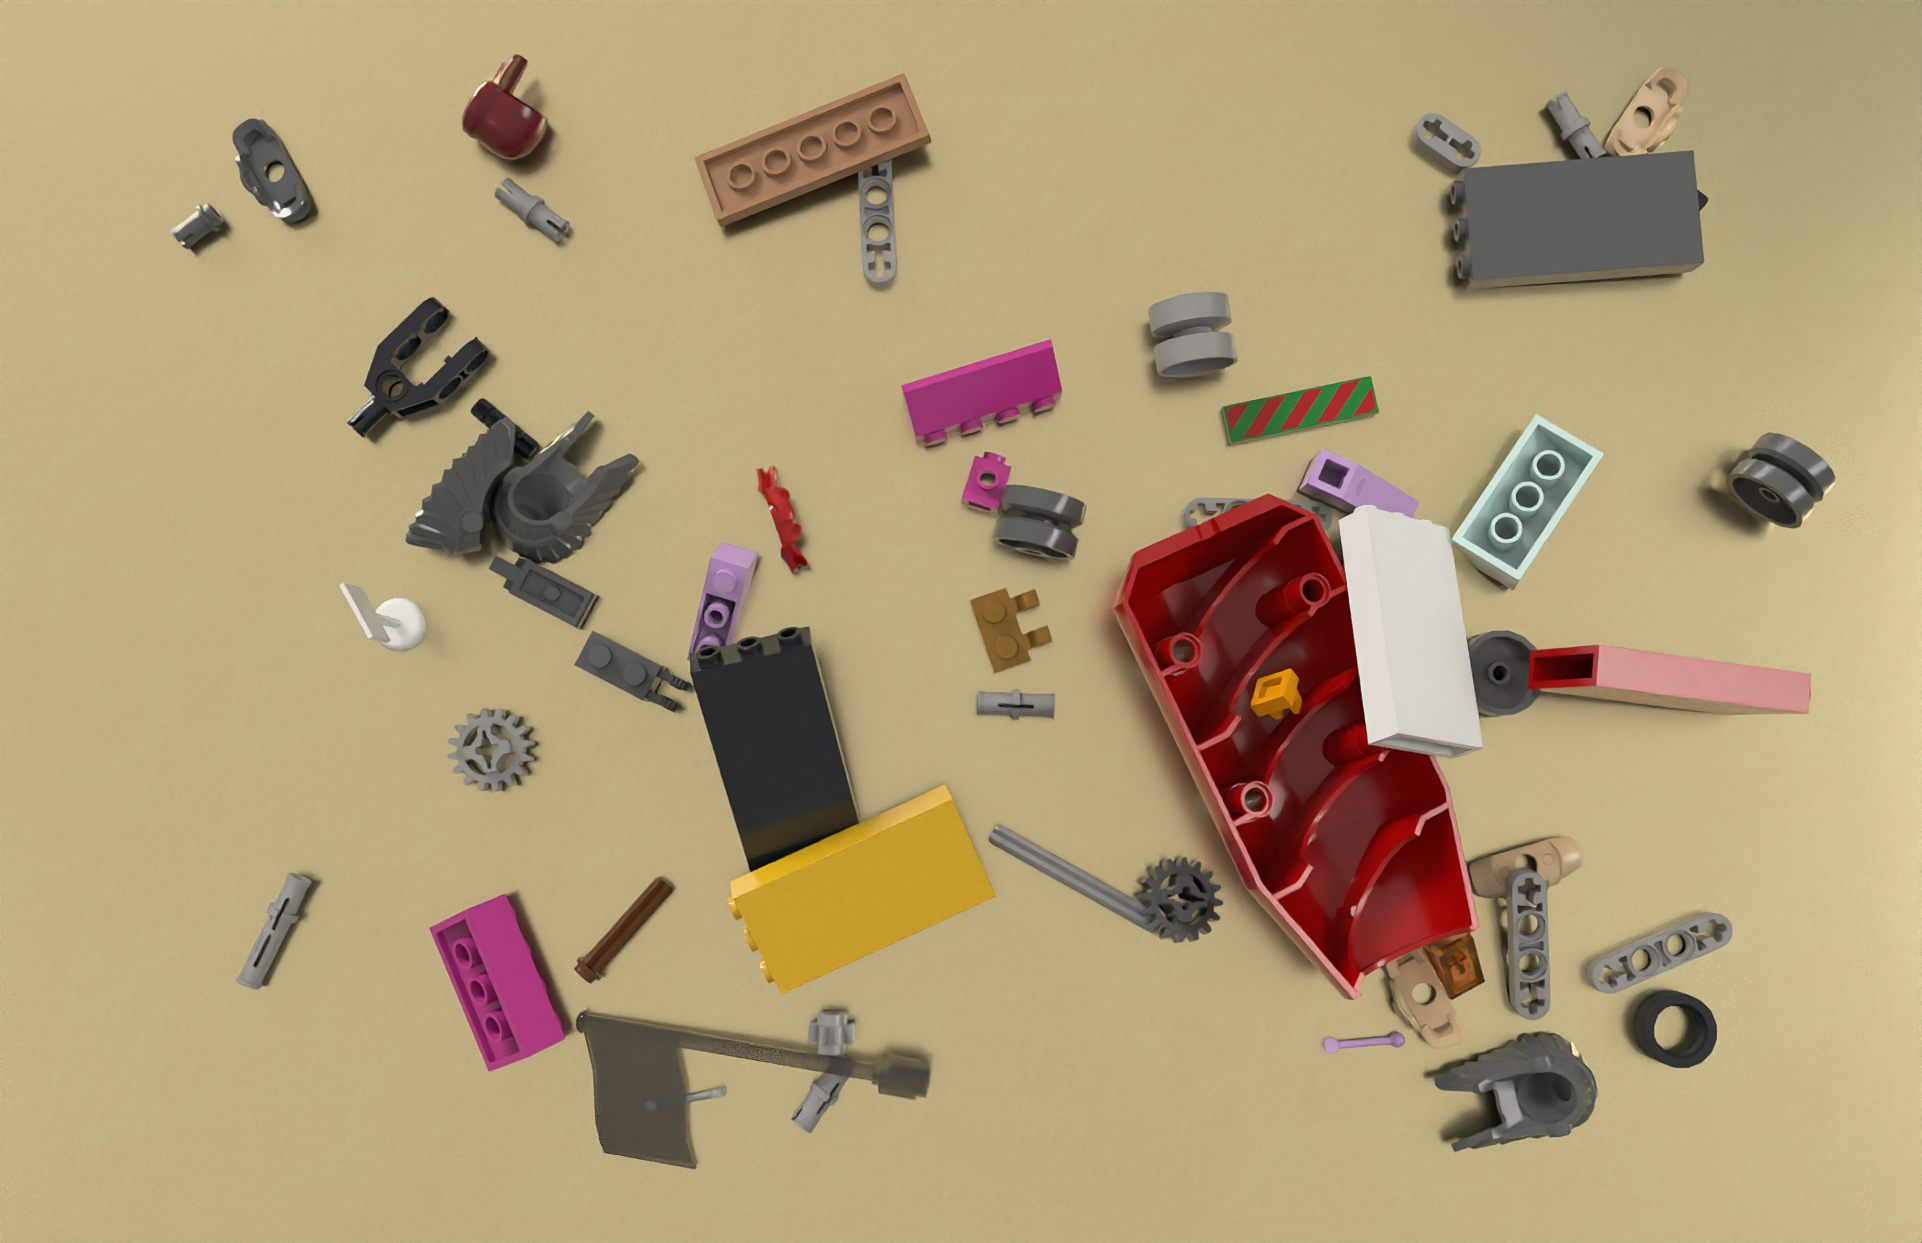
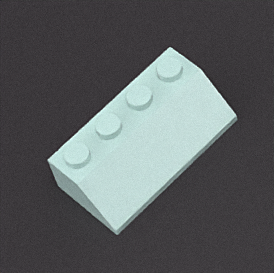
M1536 414L1451 539V542L1479 570L1514 590L1598 465L1604 453Z

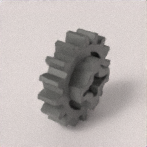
M1186 857L1177 859L1175 864L1170 858L1162 861V868L1154 866L1149 869L1153 879L1145 878L1141 880L1140 884L1147 889V892L1137 895V900L1146 902V908L1139 911L1140 916L1149 915L1152 920L1147 925L1149 930L1156 927L1161 928L1159 932L1160 939H1167L1172 934L1174 943L1184 942L1185 936L1189 942L1199 940L1198 932L1204 935L1212 931L1208 922L1220 920V916L1214 912V907L1223 905V901L1216 899L1214 893L1218 892L1221 886H1211L1209 880L1214 873L1209 871L1202 874L1200 872L1201 862H1194L1188 867ZM1172 875V879H1169L1168 887L1165 890H1159L1162 882ZM1178 894L1179 898L1192 903L1182 906L1181 902L1168 898ZM1160 909L1165 913L1167 919L1163 916ZM1196 910H1201L1199 917L1189 925V922L1192 921V914Z

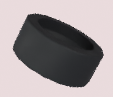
M1661 991L1649 996L1639 1006L1634 1018V1034L1639 1047L1650 1058L1673 1068H1690L1702 1063L1712 1053L1717 1041V1023L1712 1011L1701 1000L1678 991ZM1670 1006H1680L1687 1009L1693 1015L1696 1022L1694 1039L1681 1052H1669L1663 1049L1657 1043L1654 1036V1025L1658 1015Z

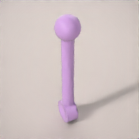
M1399 1032L1393 1033L1390 1037L1337 1041L1335 1038L1329 1037L1323 1042V1047L1330 1054H1335L1339 1049L1379 1045H1392L1395 1048H1399L1404 1045L1405 1037Z

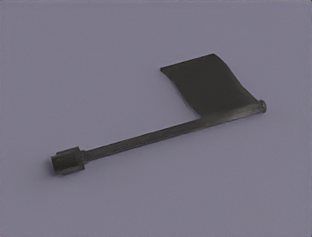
M587 1010L581 1011L576 1018V1029L581 1034L584 1032L593 1070L595 1123L603 1152L607 1154L690 1169L697 1168L688 1138L686 1085L677 1047L872 1081V1085H878V1094L916 1100L917 1097L926 1098L930 1083L931 1066L923 1065L922 1060L885 1054L883 1062L876 1060L875 1063L593 1015L588 1014Z

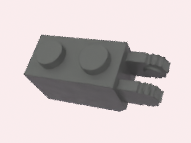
M593 630L574 664L643 701H652L674 713L679 706L675 700L655 693L661 679L669 682L672 687L678 690L687 691L690 685L689 682L667 672V668Z

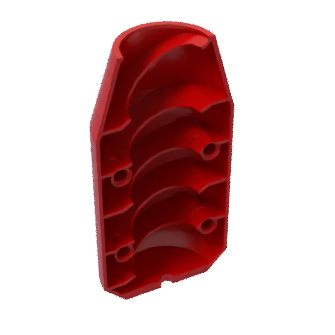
M1268 493L1213 517L1202 524L1188 528L1135 552L1130 558L1112 610L1245 888L1344 999L1354 1000L1362 995L1359 989L1365 976L1374 970L1428 944L1455 935L1470 933L1480 928L1450 786L1435 756L1368 744L1346 573L1318 516ZM1291 668L1299 678L1297 690L1302 698L1300 712L1294 714L1290 708H1286L1283 711L1282 719L1276 720L1269 714L1258 717L1250 707L1257 680Z

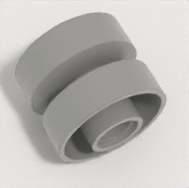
M1220 292L1187 293L1159 301L1149 307L1148 312L1152 336L1169 339L1154 347L1158 375L1163 377L1200 375L1222 370L1237 363L1238 358L1234 335L1228 332H1215L1230 325L1232 322L1227 294Z

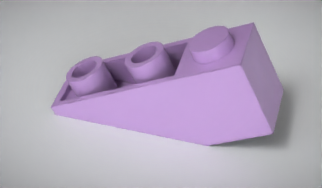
M1321 449L1313 457L1299 491L1351 514L1359 506L1374 505L1377 509L1391 513L1400 512L1404 513L1407 517L1413 518L1419 501L1361 465L1326 449Z
M721 542L710 557L687 660L690 661V654L697 653L704 647H723L733 644L750 590L759 552Z

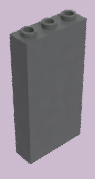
M1694 150L1463 168L1455 182L1451 184V202L1453 205H1457L1458 219L1454 221V237L1456 242L1460 241L1462 254L1457 259V273L1460 279L1464 278L1465 290L1687 273L1694 271L1705 263Z

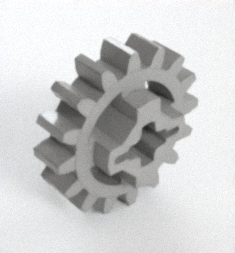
M482 708L480 718L475 714L469 713L466 715L469 723L467 726L462 724L455 725V729L460 733L459 738H449L448 743L456 746V752L448 754L447 757L448 759L458 760L459 764L452 770L454 774L466 773L463 784L471 785L477 781V791H486L490 783L493 792L502 791V781L508 786H515L517 784L514 777L515 774L521 776L528 774V771L522 765L524 762L534 761L535 757L526 754V748L534 746L535 741L524 739V735L529 732L530 728L529 726H516L520 718L518 715L512 714L506 720V710L497 708L492 717L489 708ZM497 724L507 729L513 739H506L502 736ZM477 730L478 736L473 741V743L470 746H468L471 736ZM491 744L498 745V752L492 753V756L485 754V748L490 747ZM512 754H515L512 764L506 769L505 763ZM475 760L482 765L483 773H486V775L478 772L471 765L470 761Z

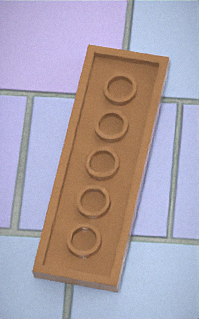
M903 73L694 158L719 225L723 227L932 143L909 83Z

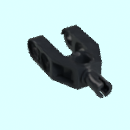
M435 297L423 301L377 346L364 386L370 391L368 393L370 398L350 418L345 420L361 437L365 438L366 434L387 414L390 416L394 414L399 419L442 405L488 358L490 350L475 337V339L466 343L452 358L448 355L443 360L446 364L425 384L421 382L416 386L409 377L400 371V367L443 326L449 317V310ZM395 382H403V389L400 394L389 397L388 392L391 385Z

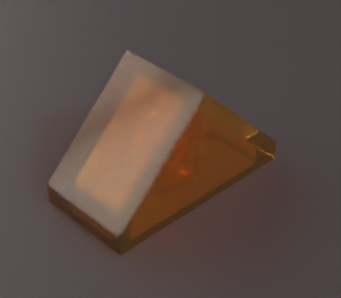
M1470 933L1455 935L1421 947L1451 1000L1485 982L1474 938Z

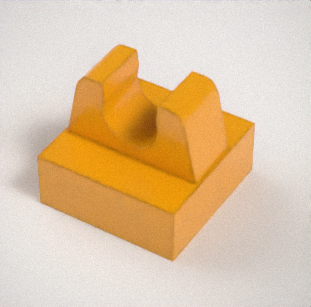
M1291 668L1259 678L1250 707L1258 717L1269 714L1276 720L1282 719L1283 711L1286 708H1290L1294 714H1298L1302 704V698L1297 690L1299 678Z

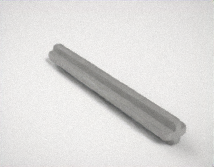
M996 825L989 837L991 844L1146 931L1156 933L1159 927L1150 930L1147 928L1148 923L1152 920L1149 915L1140 916L1139 911L1146 908L1145 905L1004 826Z

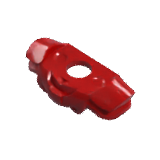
M771 465L767 472L763 468L756 469L758 477L757 489L758 492L766 497L782 544L781 559L787 564L791 573L795 574L799 571L798 566L807 568L810 565L795 546V541L801 536L802 528L796 523L795 514L789 502L790 493L783 487H777L778 474L774 465Z

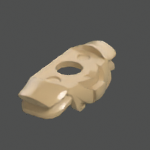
M1671 66L1660 67L1646 80L1611 130L1604 146L1607 157L1653 152L1660 143L1672 136L1677 127L1678 116L1683 111V107L1679 104L1688 91V82L1679 71ZM1638 107H1644L1651 113L1652 120L1647 128L1639 127L1634 121V112Z
M1571 837L1552 838L1476 861L1470 865L1468 875L1470 884L1478 896L1483 898L1503 896L1505 900L1507 899V878L1515 870V861L1520 855H1528L1535 860L1536 872L1545 880L1548 890L1550 887L1559 884L1560 879L1569 876L1573 871L1581 867V850ZM1528 878L1525 879V885L1518 886V889L1525 894L1526 900H1528V889L1535 888V884L1528 880Z
M1418 948L1387 963L1386 968L1390 976L1388 983L1394 999L1392 1005L1398 1016L1403 1017L1413 1027L1415 1033L1420 1032L1425 1041L1435 1049H1445L1460 1042L1464 1035V1030L1459 1017L1423 951ZM1425 982L1435 988L1436 995L1431 1003L1419 1004L1414 1000L1412 992L1417 984Z

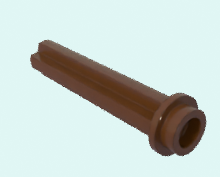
M661 877L655 878L585 958L578 957L576 960L578 964L574 970L590 984L595 979L601 980L602 975L600 972L672 893V886Z

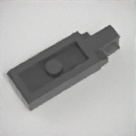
M495 556L489 567V570L507 579L503 588L509 590L508 593L580 629L597 597L596 594L529 559L524 560L519 557L515 565Z

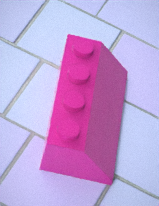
M1051 339L901 385L904 406L916 443L925 441L926 446L947 440L946 434L961 430L962 434L976 432L984 428V422L997 419L998 423L1014 420L1020 417V411L1034 408L1035 412L1050 409L1056 406L1055 400L1060 399L1062 394Z
M505 894L466 909L429 928L489 1072L530 1057L565 1039L561 1020L552 1008L546 993V984L537 972L531 957V948L522 936L516 921V912L509 904Z

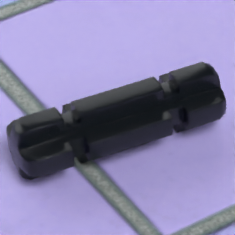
M485 398L479 399L471 409V414L483 424L486 423L485 426L489 429L497 421L506 417L499 410L496 411L497 408ZM515 424L516 442L514 450L522 457L529 458L538 448V443L527 433L523 434L524 431Z

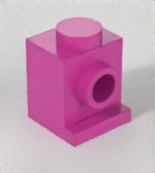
M984 452L983 458L975 455L961 498L962 504L998 514L1004 487L1007 485L1012 468L1005 465V457L991 452ZM984 473H991L995 477V482L992 485L987 486L981 482L980 478Z

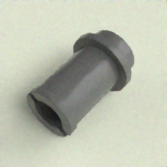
M209 203L204 207L198 205L196 207L197 212L177 227L171 229V233L178 242L183 241L182 246L187 250L212 230L218 232L220 230L219 225L224 222L221 215Z

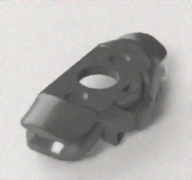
M249 118L236 127L232 135L233 144L239 153V156L235 158V162L239 167L240 179L244 188L249 193H252L261 205L268 206L271 213L281 218L284 222L290 223L303 219L310 211L311 204L302 180L278 137L263 119ZM280 161L284 166V174L280 180L271 182L267 178L266 169L271 162Z

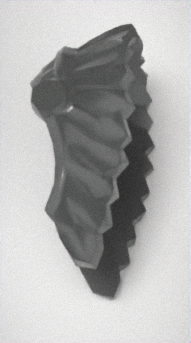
M589 411L577 423L571 424L555 441H551L531 462L511 469L505 475L497 493L493 495V509L490 511L491 520L494 523L497 534L501 537V541L505 544L506 548L516 552L520 557H527L534 563H539L541 560L553 563L559 557L566 558L571 549L580 548L582 537L590 534L592 524L601 518L602 512L611 506L610 497L620 493L619 488L629 480V472L640 462L635 455L629 453L606 465L597 467L587 479L581 476L577 467L573 463L568 462L564 454L595 417Z
M508 416L493 424L490 429H487L486 434H480L475 445L468 446L466 453H462V457L453 459L452 468L444 470L441 482L433 484L431 495L422 499V510L415 514L416 521L408 525L409 531L405 534L406 543L417 547L442 550L447 557H454L456 554L472 551H481L486 525L492 518L489 506L492 490L501 473L515 462L513 453L516 442V429L514 422Z
M1545 1032L1537 1037L1526 1033L1522 1037L1521 1042L1510 1041L1506 1048L1494 1049L1490 1054L1479 1055L1477 1062H1465L1464 1066L1451 1068L1449 1075H1441L1434 1078L1435 1086L1440 1090L1473 1092L1475 1094L1493 1090L1496 1095V1106L1502 1123L1497 1127L1486 1129L1452 1143L1451 1146L1454 1152L1467 1148H1483L1498 1143L1503 1145L1529 1137L1539 1139L1545 1136L1552 1138L1569 1135L1573 1128L1579 1127L1589 1119L1595 1108L1598 1096L1594 1074L1573 1042L1567 1043L1560 1035L1554 1034L1550 1036Z

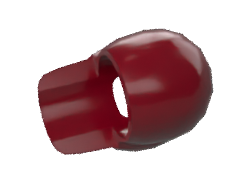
M514 54L508 61H503L492 80L482 82L476 88L462 116V129L470 138L476 139L495 155L508 160H515L533 152L542 140L548 123L547 117L512 95L528 65V60L518 54Z

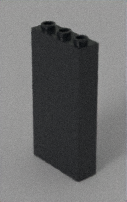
M809 626L803 628L788 627L780 630L777 634L761 638L750 636L741 639L736 644L723 647L707 646L700 649L697 653L690 654V675L750 872L861 822Z

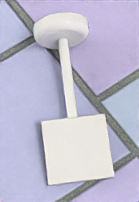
M344 582L339 585L368 639L378 641L382 646L393 651L412 649L422 641L427 629V619L424 611L417 603L409 599L394 598L385 601L375 611L363 588Z

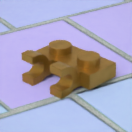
M1003 588L970 600L995 673L1031 661L1028 649L1052 642L1048 625L1022 635L1015 615L1016 613L1040 606L1035 589L1010 598L1007 589Z

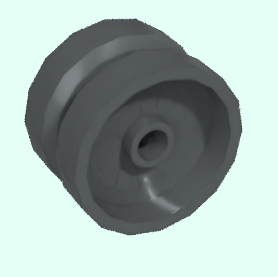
M1768 432L1761 435L1752 446L1748 455L1749 459L1740 461L1729 474L1727 483L1738 500L1752 512L1778 526L1794 529L1802 526L1813 512L1814 503L1822 501L1833 488L1836 477L1826 461L1808 446L1783 434Z
M1016 484L1006 485L1000 506L1013 516H1004L996 520L992 540L1032 555L1057 559H1074L1079 539L1071 531L1064 528L1081 526L1084 521L1087 505L1076 498L1042 488Z
M1509 630L1490 631L1467 638L1479 718L1515 715L1529 708L1541 692L1528 689L1530 650H1537L1536 647L1524 636Z

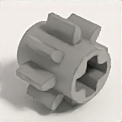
M819 1012L818 1022H810L808 1043L817 1044V1054H846V1044H854L856 1023H847V1013Z

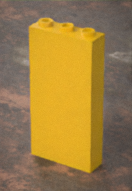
M946 784L730 881L732 897L728 898L727 902L736 921L743 919L748 929L744 930L746 941L752 952L759 950L763 958L760 966L767 982L770 984L775 981L782 995L996 897V894Z

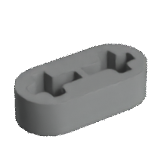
M1438 113L1424 115L1412 131L1414 144L1453 172L1460 173L1463 168H1472L1481 155L1479 142L1473 136ZM1432 125L1437 128V131L1435 133L1436 136H1433L1430 140L1424 135L1426 134V129ZM1465 147L1468 150L1466 157L1460 161L1455 157L1458 153L1457 150Z

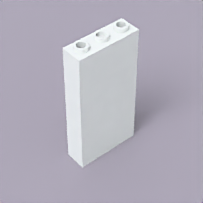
M1363 505L1355 508L1354 513L1338 521L1368 744L1451 759L1483 749L1449 528L1433 524L1430 520L1410 518L1405 516L1404 513H1391L1380 510L1374 505Z

